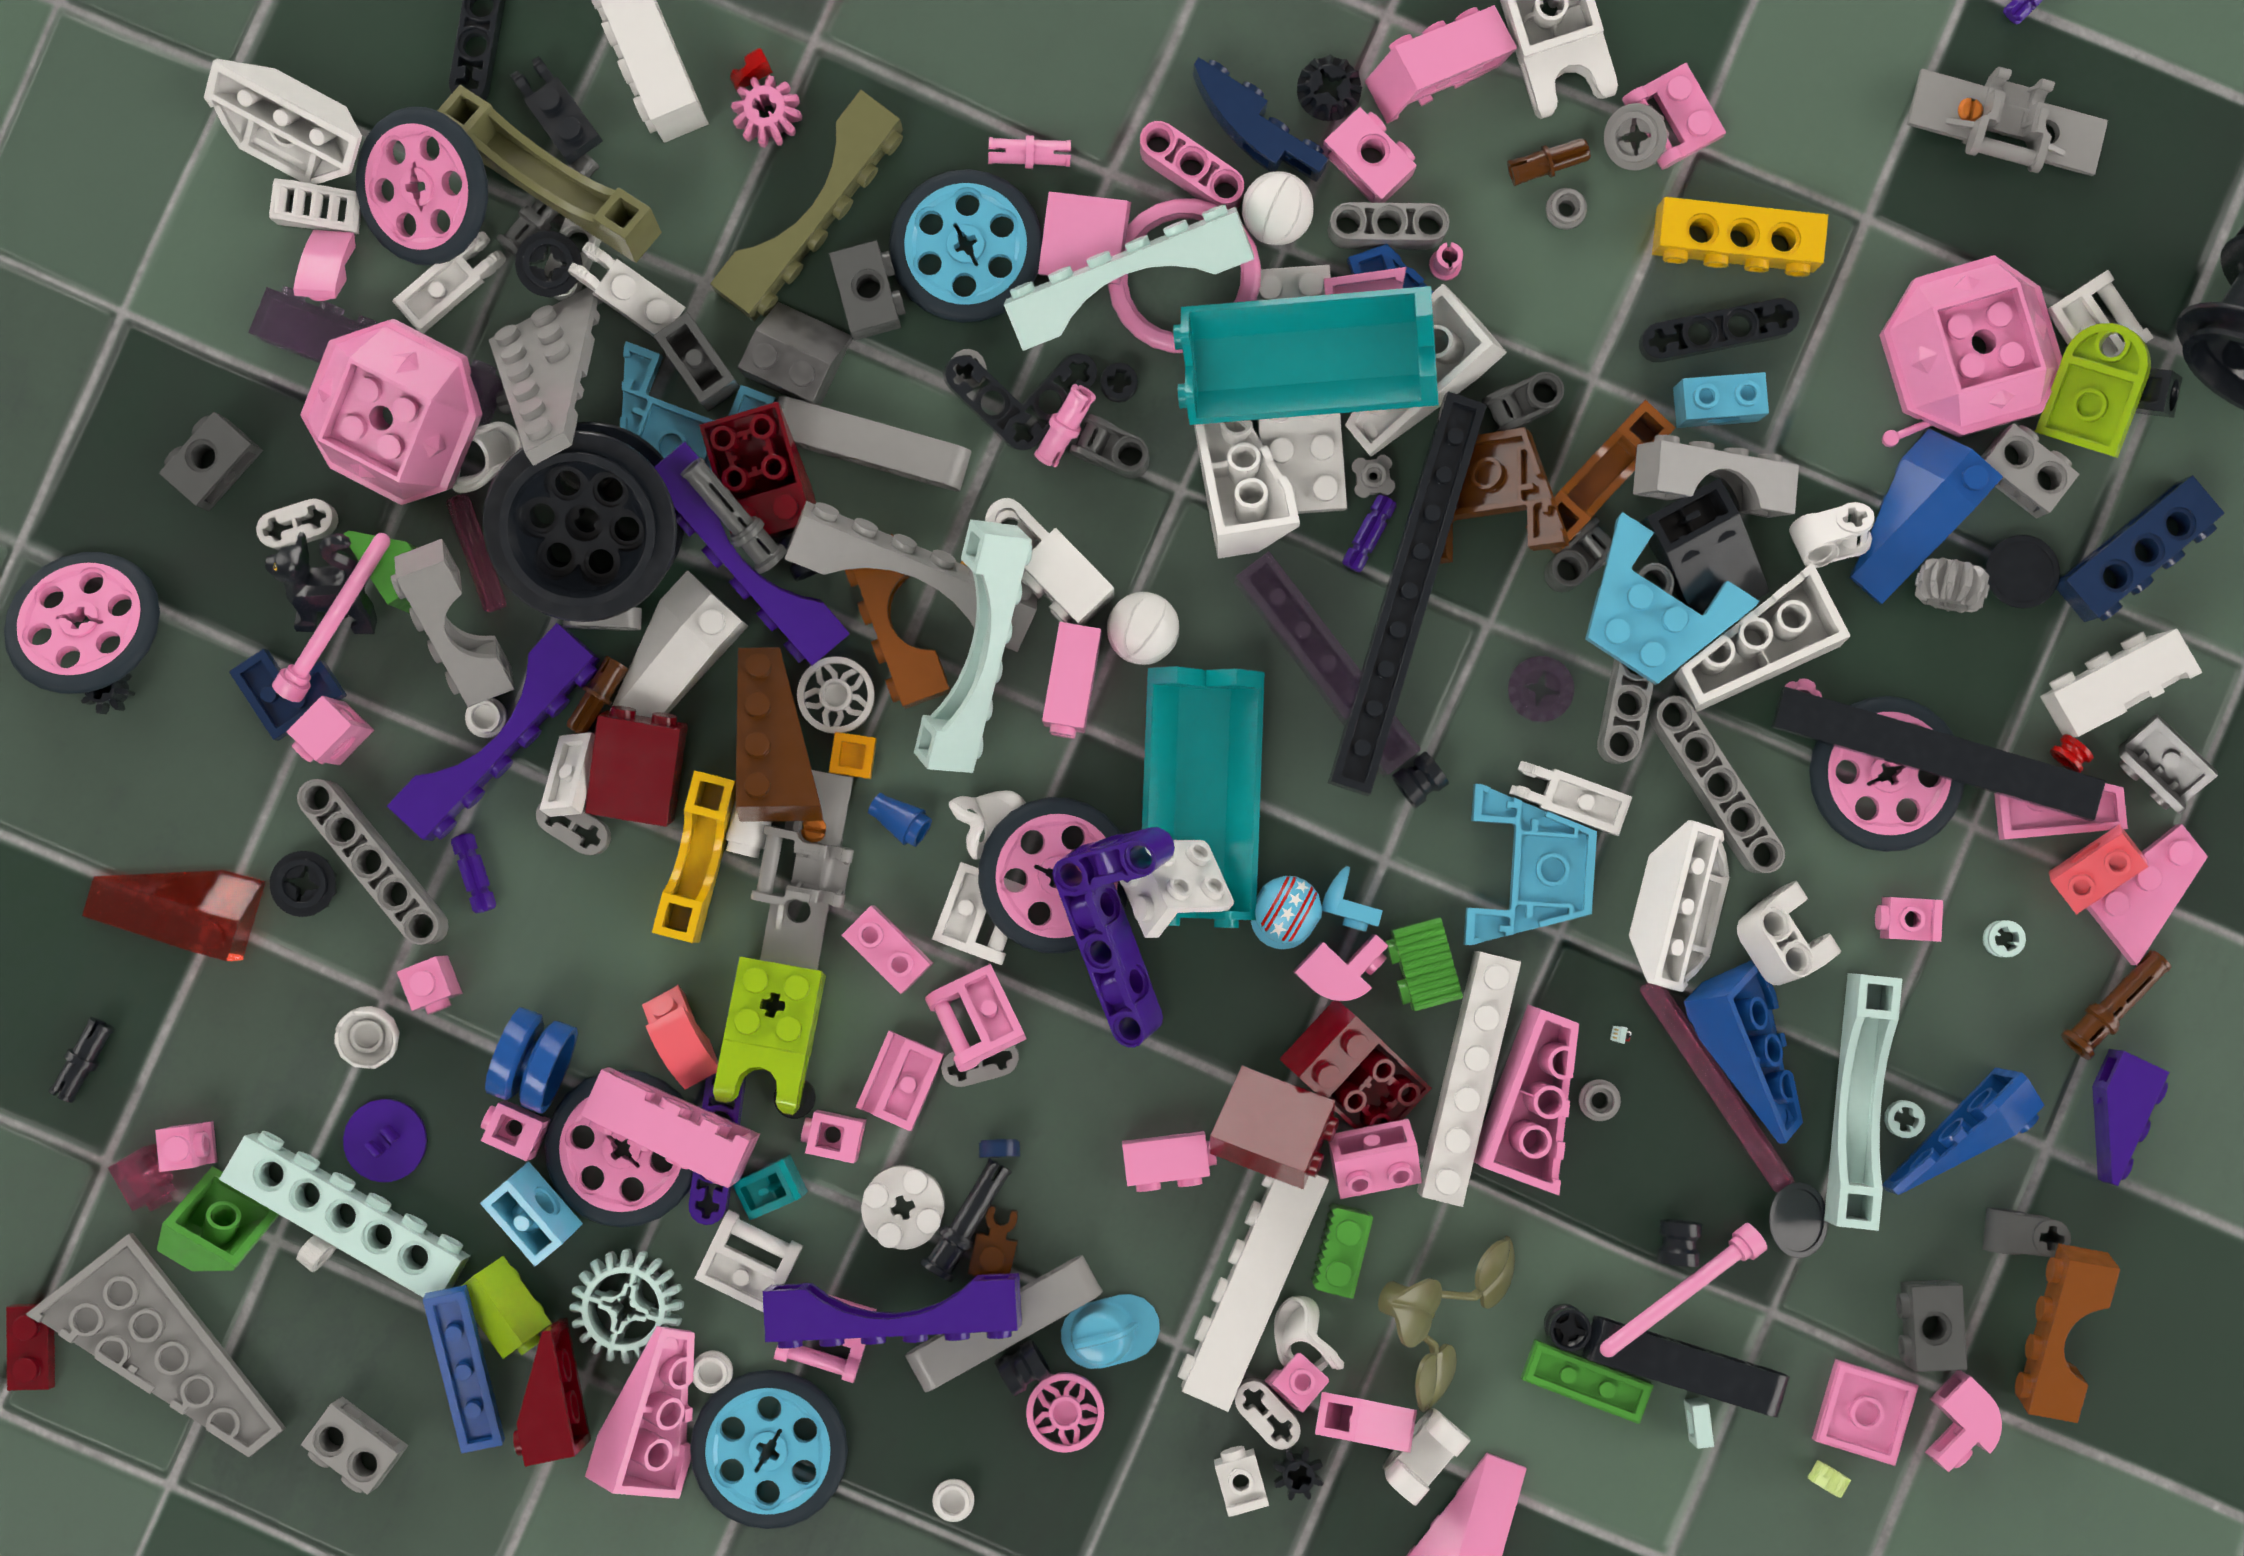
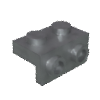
M2158 714L2154 715L2119 746V756L2122 759L2119 762L2120 767L2135 781L2141 777L2152 788L2149 791L2151 797L2165 810L2171 806L2178 814H2181L2186 809V802L2218 776L2217 770Z

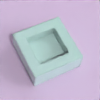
M1701 1397L1684 1399L1689 1441L1697 1449L1714 1447L1709 1404Z

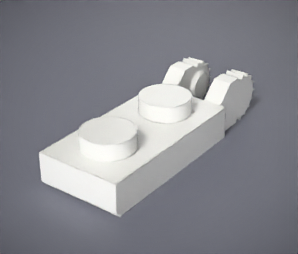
M479 232L462 254L449 262L434 264L393 299L392 302L417 331L424 334L484 283L483 279L490 277L506 262V256L499 250L488 255L486 259L474 268L466 261L475 257L489 243L490 238L485 232Z
M586 242L582 251L592 261L597 262L608 270L602 280L599 281L585 267L572 263L567 270L569 274L593 290L592 294L651 336L678 319L686 308L618 259L614 260L609 254L590 242Z
M1520 762L1518 767L1520 772L1532 778L1536 777L1546 780L1548 783L1543 795L1533 792L1524 786L1512 785L1509 793L1511 796L1537 804L1542 810L1614 836H1619L1632 800L1631 796L1557 769H1552L1551 771L1528 762Z

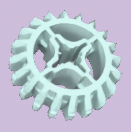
M629 1248L622 1251L620 1261L614 1251L608 1252L605 1255L606 1265L601 1260L595 1259L590 1263L594 1274L589 1271L580 1273L579 1278L586 1286H575L572 1289L574 1296L583 1299L582 1301L573 1302L569 1306L570 1311L582 1313L581 1317L572 1322L573 1328H579L585 1325L587 1331L580 1336V1341L584 1343L592 1337L596 1341L591 1349L593 1354L599 1353L603 1347L608 1348L606 1353L607 1361L612 1362L616 1358L618 1351H621V1359L624 1364L632 1361L633 1350L637 1357L640 1358L657 1326H679L682 1322L681 1317L671 1313V1311H677L684 1307V1301L671 1298L672 1295L682 1290L681 1285L674 1284L670 1287L668 1286L666 1281L674 1275L672 1269L667 1270L662 1275L657 1271L662 1265V1259L656 1258L650 1266L646 1265L648 1252L646 1251L639 1252L635 1262L633 1261L632 1251ZM618 1273L630 1274L622 1291L609 1290L603 1292L598 1290L606 1277ZM642 1279L653 1288L658 1299L659 1309L655 1308L654 1303L644 1298L642 1293L644 1281ZM630 1293V1306L636 1308V1311H631L624 1319V1306L618 1302H621ZM596 1303L598 1308L607 1311L612 1320L610 1331L599 1320ZM646 1320H652L656 1322L650 1333L638 1338H624L625 1332L629 1329L632 1321L645 1322Z

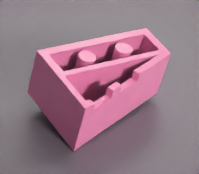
M1495 5L1481 11L1477 7L1470 8L1456 17L1452 23L1446 25L1443 20L1436 22L1422 32L1423 35L1412 38L1411 34H1407L1390 44L1389 48L1391 51L1365 80L1387 124L1398 119L1399 114L1408 104L1418 100L1420 105L1423 106L1433 101L1431 94L1450 86H1454L1456 89L1501 66L1517 49V46Z

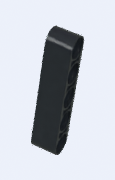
M1597 1315L1593 1316L1591 1337L1582 1353L1584 1358L1761 1414L1778 1417L1790 1376L1764 1366L1650 1331L1644 1332L1613 1357H1605L1600 1352L1601 1343L1626 1324Z

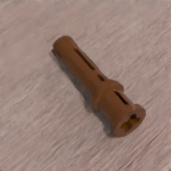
M2150 950L2141 962L2121 980L2100 1004L2094 1003L2089 1005L2085 1009L2086 1015L2071 1030L2065 1029L2062 1032L2061 1037L2064 1042L2078 1055L2091 1060L2095 1055L2093 1050L2109 1034L2115 1035L2119 1031V1021L2166 972L2171 970V964L2161 954Z

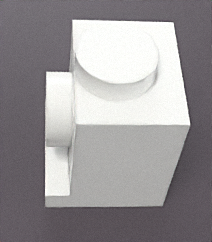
M1236 1446L1220 1453L1221 1458L1214 1459V1465L1228 1517L1269 1506L1254 1448L1245 1451L1244 1446ZM1243 1474L1248 1477V1484L1236 1487L1233 1484L1234 1477Z

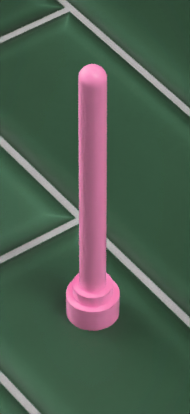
M378 533L375 535L295 664L281 669L272 683V687L283 698L292 702H301L311 687L309 682L311 679L309 674L390 546L391 540L387 534Z
M1745 1223L1732 1233L1733 1238L1729 1241V1247L1602 1342L1600 1345L1601 1354L1605 1357H1613L1737 1261L1756 1259L1767 1250V1244L1762 1235L1751 1224Z

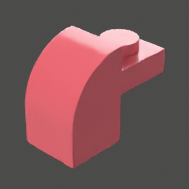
M679 985L642 1004L649 1023L646 1025L649 1036L664 1064L684 1090L717 1073L719 1062L711 1041L697 1025L687 997Z

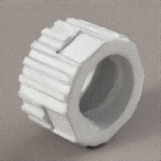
M313 1235L299 1250L296 1260L309 1271L315 1272L327 1262L336 1250V1247Z

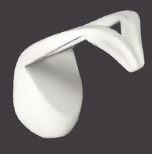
M493 422L477 427L472 441L481 447L485 456V467L477 474L460 477L459 471L453 486L455 492L467 493L483 487L496 476L503 464L523 447L518 431L512 425L506 422Z
M1008 790L995 791L978 797L959 796L949 802V808L958 820L970 825L966 843L967 850L973 859L981 858L984 845L995 826L1011 811L1026 804V802L1020 795ZM967 809H971V810L975 811L976 813L970 812V811H968ZM983 829H984V831H985L984 840H983V842H980V843H979V839H980L981 833H982V831H983Z
M1289 1297L1276 1312L1274 1335L1279 1360L1285 1367L1294 1357L1291 1345L1295 1342L1303 1341L1311 1344L1322 1355L1314 1363L1320 1371H1323L1328 1365L1332 1369H1343L1344 1361L1340 1359L1338 1353L1317 1335L1320 1318L1317 1303L1309 1297Z

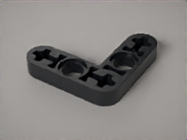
M1085 354L1068 355L1022 404L978 361L970 356L962 355L949 360L944 367L943 378L948 388L1008 446L1017 450H1027L1037 445L1050 428L1049 420L1052 414H1046L1039 407L1040 395L1046 390L1055 391L1061 400L1060 407L1055 412L1058 413L1068 394L1064 388L1055 384L1053 380L1058 376L1060 382H1065L1072 373L1068 367L1070 363L1079 365L1083 362L1086 365L1083 371L1087 377L1084 382L1080 379L1075 380L1067 388L1071 390L1072 385L1077 384L1089 389L1096 380L1097 367L1092 358ZM956 364L960 367H964L967 364L970 365L972 370L969 372V376L976 384L981 382L982 377L988 382L987 385L977 390L973 400L967 396V393L974 389L964 381L956 384L953 380L956 376L953 367ZM988 391H995L1003 398V408L996 415H988L981 407V399ZM1030 406L1034 414L1040 419L1045 420L1046 424L1041 428L1039 422H1035L1027 431L1031 436L1030 440L1020 439L1016 442L1013 439L1016 431L1012 426L1015 422L1025 424L1032 417V415L1025 412Z

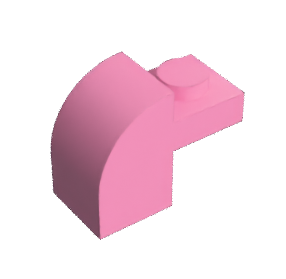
M1372 934L1345 963L1324 942H1320L1292 972L1314 992L1325 998L1336 1001L1353 1000L1363 996L1372 989L1360 976L1365 971L1372 975L1383 964L1387 957L1382 952L1388 945L1376 934Z
M1957 1370L1930 1398L1953 1423L1925 1451L1936 1464L1948 1472L1953 1468H1959L1964 1465L1972 1456L1973 1451L1971 1449L1975 1445L1991 1454L1998 1444L2002 1431L2001 1414L1994 1399L1970 1375Z

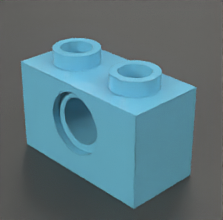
M1765 372L1684 378L1673 387L1676 428L1758 422L1769 414Z
M529 1161L480 1203L534 1266L538 1265L561 1246L583 1225Z

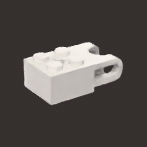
M1500 0L1510 35L1517 46L1515 52L1534 113L1538 118L1543 119L1553 115L1558 103L1555 80L1564 73H1577L1585 77L1593 95L1597 98L1604 99L1616 94L1617 78L1604 38V29L1595 0ZM1548 2L1550 8H1558L1555 16H1548L1542 12L1541 9L1544 3Z
M1011 498L1000 499L990 506L986 513L985 521L1002 523L1006 520H1016L1018 522L1017 526L1032 539V557L1029 564L1024 568L1021 582L1033 591L1037 599L1045 595L1052 602L1049 606L1050 612L1059 622L1085 626L1114 598V587L1057 528L1048 533L1020 503Z

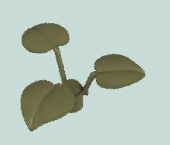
M1505 1236V1239L1495 1242L1481 1257L1475 1274L1476 1289L1472 1292L1444 1291L1440 1282L1433 1278L1422 1280L1410 1287L1390 1281L1382 1289L1378 1300L1379 1311L1395 1318L1397 1333L1401 1343L1406 1347L1412 1348L1424 1341L1429 1347L1430 1353L1422 1358L1416 1374V1398L1420 1412L1425 1413L1426 1410H1429L1440 1400L1450 1386L1456 1371L1457 1357L1454 1347L1447 1343L1439 1347L1438 1343L1428 1335L1432 1319L1435 1317V1312L1440 1305L1441 1299L1469 1301L1480 1299L1481 1306L1486 1309H1490L1499 1303L1508 1291L1514 1274L1515 1253L1509 1236Z

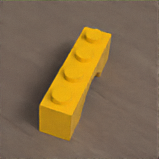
M694 770L684 808V827L677 859L670 879L662 892L652 933L690 943L700 942L727 841L725 840L733 805L736 802V781Z

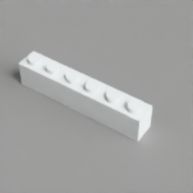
M1474 951L1421 1171L1422 1183L1418 1184L1417 1193L1421 1197L1463 1207L1521 965L1520 961Z
M1318 1173L1316 1178L1309 1176L1304 1189H1300L1264 1175L1261 1185L1267 1187L1261 1203L1254 1200L1244 1222L1250 1226L1244 1241L1236 1240L1228 1258V1262L1233 1264L1227 1279L1220 1277L1211 1297V1300L1216 1302L1210 1318L1205 1315L1202 1317L1195 1333L1194 1339L1200 1341L1194 1356L1186 1354L1177 1377L1183 1379L1181 1384L1182 1392L1222 1410L1229 1411L1329 1182L1327 1176Z

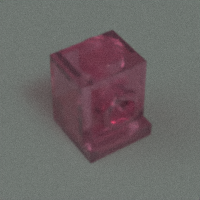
M157 1143L144 1146L108 1167L132 1211L148 1207L149 1211L152 1212L173 1200L170 1194L176 1190L171 1182L173 1174L171 1171L159 1172V1162L156 1153H158Z

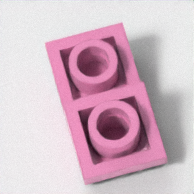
M312 231L298 265L293 287L294 296L309 297L314 301L336 299L347 281L345 264L356 248L354 232Z

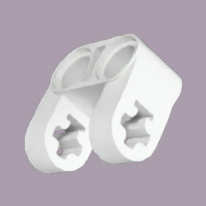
M1797 881L1784 885L1757 903L1748 913L1742 916L1737 925V935L1762 977L1772 985L1780 986L1805 977L1823 967L1841 953L1840 948L1830 933L1807 943L1790 917L1789 913L1808 899Z
M1431 1408L1415 1424L1411 1452L1393 1450L1383 1465L1385 1477L1397 1492L1416 1506L1430 1490L1428 1486L1453 1456L1458 1457L1471 1440L1435 1408Z

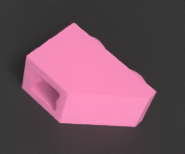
M1322 1392L1315 1434L1410 1453L1417 1410Z

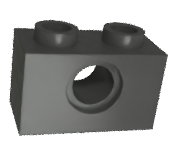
M876 240L829 253L849 329L854 341L901 328L899 316L906 314L900 290L891 291L888 277L895 275L889 251L881 253ZM869 281L877 282L880 285V291L876 296L864 298L859 295V289L864 283Z
M688 312L653 335L699 402L708 412L739 390V384Z
M213 412L210 416H204L194 425L192 429L193 435L183 446L175 448L168 454L164 461L165 467L159 472L164 479L195 506L207 511L214 507L263 452V449L231 421L216 412ZM209 450H214V463L204 469L202 467L203 455Z
M1952 1280L1900 1282L1901 1293L1896 1295V1311L1898 1317L1903 1319V1335H1900L1898 1338V1350L1901 1360L1905 1361V1365L1916 1372L1967 1370L1963 1286ZM1934 1315L1937 1319V1327L1932 1334L1924 1336L1922 1324L1927 1317Z

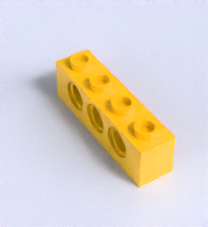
M1664 197L1656 208L1652 255L1663 256V261L1668 263L1681 264L1686 263L1688 259L1703 260V265L1712 268H1725L1730 263L1744 265V269L1750 272H1767L1769 268L1785 269V274L1789 276L1805 277L1809 276L1810 272L1814 273L1824 263L1829 214ZM1697 226L1702 228L1706 232L1707 242L1700 243L1695 241L1690 235V227ZM1731 231L1742 232L1747 238V247L1735 245L1731 240ZM1772 236H1782L1788 243V251L1782 252L1777 250L1772 244Z

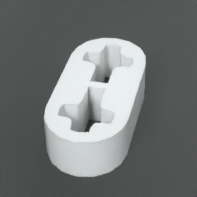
M308 499L264 514L257 523V536L264 545L276 550L296 544L299 532L305 533L307 543L333 533L338 524V514L330 504L319 499ZM314 509L321 513H326V518L320 520V528L311 523L304 525L301 523V521L314 517ZM275 521L284 526L293 524V528L281 532V540L269 536V531L275 528Z
M1253 1377L1243 1380L1234 1398L1235 1405L1240 1414L1273 1448L1283 1450L1295 1445L1301 1432L1300 1424L1295 1414L1261 1379ZM1249 1388L1252 1392H1256L1258 1389L1263 1391L1260 1399L1267 1408L1263 1413L1254 1404H1250L1248 1407L1243 1405L1246 1401L1245 1390ZM1273 1414L1281 1423L1289 1420L1291 1422L1288 1426L1290 1436L1285 1438L1280 1434L1276 1438L1273 1437L1272 1434L1275 1430L1273 1424L1267 1418Z

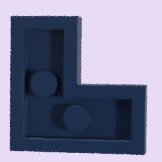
M260 650L229 671L272 739L276 741L287 736L288 733L286 731L321 696L337 700L347 696L326 662L322 660L316 662L309 673L311 676L309 681L311 687L301 702L289 701L273 689L272 683L281 669L269 650Z

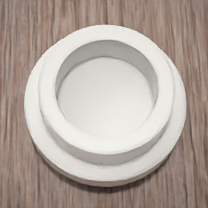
M495 698L470 706L465 713L468 729L474 735L482 738L497 736L508 719L506 708Z
M714 1350L700 1354L694 1361L693 1383L703 1392L716 1393L727 1385L733 1377V1366L730 1359L722 1352Z
M960 1479L945 1480L934 1491L932 1499L933 1508L943 1520L949 1522L961 1521L973 1509L974 1493L971 1487Z

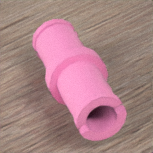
M1026 135L1025 139L989 137L988 149L1005 150L1006 152H989L988 164H1025V169H1033V165L1070 167L1071 155L1054 154L1053 152H1070L1071 140H1034V135Z
M1072 385L1071 391L1059 412L1052 414L1049 420L1050 428L1040 446L1034 452L1035 457L1047 466H1058L1059 460L1071 439L1077 438L1080 434L1081 427L1079 425L1096 399L1092 391L1082 385Z

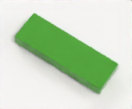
M1537 1339L1533 1341L1520 1377L1523 1381L1637 1424L1641 1422L1654 1386L1651 1382L1591 1361L1569 1351H1564Z

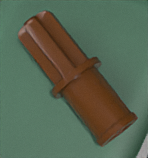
M1580 138L1552 148L1544 145L1541 146L1540 151L1508 160L1507 168L1513 185L1517 186L1546 175L1551 178L1555 176V171L1588 161L1591 158L1589 145L1586 140Z
M606 655L588 686L583 685L582 689L586 692L567 721L568 728L578 734L587 733L604 704L609 706L612 704L610 698L629 669Z

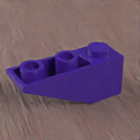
M2108 1050L2092 1086L2098 1180L2115 1186H2119L2120 1181L2126 1179L2134 1164L2132 1155L2138 1142H2142L2150 1130L2151 1121L2148 1119L2154 1106L2158 1105L2166 1095L2168 1089L2166 1080L2170 1073L2122 1050Z

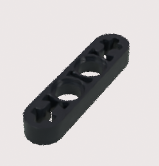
M463 0L449 77V88L451 93H453L459 85L468 84L471 71L467 66H463V63L474 67L472 77L479 86L478 89H471L470 91L486 101L491 88L505 0H493V10L485 17H478L473 14L472 7L476 0ZM474 37H482L487 42L485 52L478 57H472L466 53V44Z
M1776 298L1657 322L1650 325L1643 332L1639 340V349L1647 360L1651 362H1665L1779 339L1787 336L1797 326L1799 311L1792 301L1785 298ZM1775 309H1778L1780 315L1787 314L1788 320L1782 324V328H1779L1777 322L1766 323L1760 328L1762 333H1759V320L1772 316L1775 313ZM1741 316L1748 321L1749 332L1747 336L1736 337L1729 331L1728 322L1731 317ZM1701 324L1708 329L1710 338L1707 344L1696 345L1690 341L1688 330L1691 325ZM1675 328H1679V341L1667 344L1663 348V352H1659L1657 346L1650 347L1649 341L1655 337V333H1659L1661 339L1672 338L1677 334ZM1679 342L1683 348L1682 350L1678 349Z

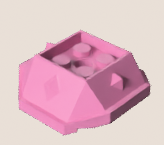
M1995 255L1920 276L1912 280L1879 335L1902 412L1918 420L1922 419L1958 438L2042 413L2052 393L2051 387L2062 360L2041 287ZM1973 336L1983 339L1986 344L1985 354H1981L1973 348Z
M391 319L329 340L300 416L330 469L400 505H404L453 488L483 414L470 376L472 372L468 357L396 319ZM384 406L392 413V425L388 424L383 417Z

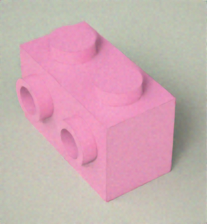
M1409 1119L1335 1133L1333 1140L1328 1142L1333 1174L1340 1199L1422 1183L1417 1143Z

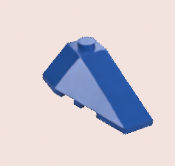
M1931 429L1926 430L1900 459L1894 472L1896 473L1888 493L1882 500L1879 507L1881 509L1870 532L1872 537L1870 549L1858 556L1849 577L1880 605L1959 526L2003 478L1998 471L1973 449Z
M1750 960L1702 982L1685 999L1686 1014L1689 1021L1693 1024L1699 1040L1779 1144L1787 1143L1803 1123L1793 1073L1785 1070L1783 1064L1782 1047L1787 1046L1785 1033H1777L1772 1009L1779 1008L1776 992L1773 985L1762 977L1754 962Z
M1995 1067L1887 1178L1882 1187L1888 1192L1900 1195L2015 1136L2018 1132L2024 1133L2028 1131L2038 1121L2039 1116L2037 1113L2045 1106L2029 1079L2022 1072Z

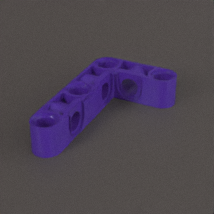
M1150 827L1127 834H1117L1082 845L1057 861L1052 873L1070 926L1111 1032L1121 1045L1128 1048L1139 1046L1162 1025L1163 1015L1114 882L1124 880V882L1128 883L1131 880L1146 877L1171 859L1175 850L1174 841L1168 832L1159 827ZM1145 847L1149 850L1151 856L1147 853Z

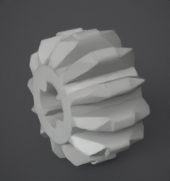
M1943 557L1940 559L1932 558L1926 560L1921 565L1920 573H1917L1915 596L1923 604L1931 605L1934 608L1944 609L1948 612L1957 611L1963 613L1966 611L1972 613L1983 607L1984 599L1987 598L1989 590V575L1982 567L1974 566L1970 562H1962L1957 559L1950 560Z

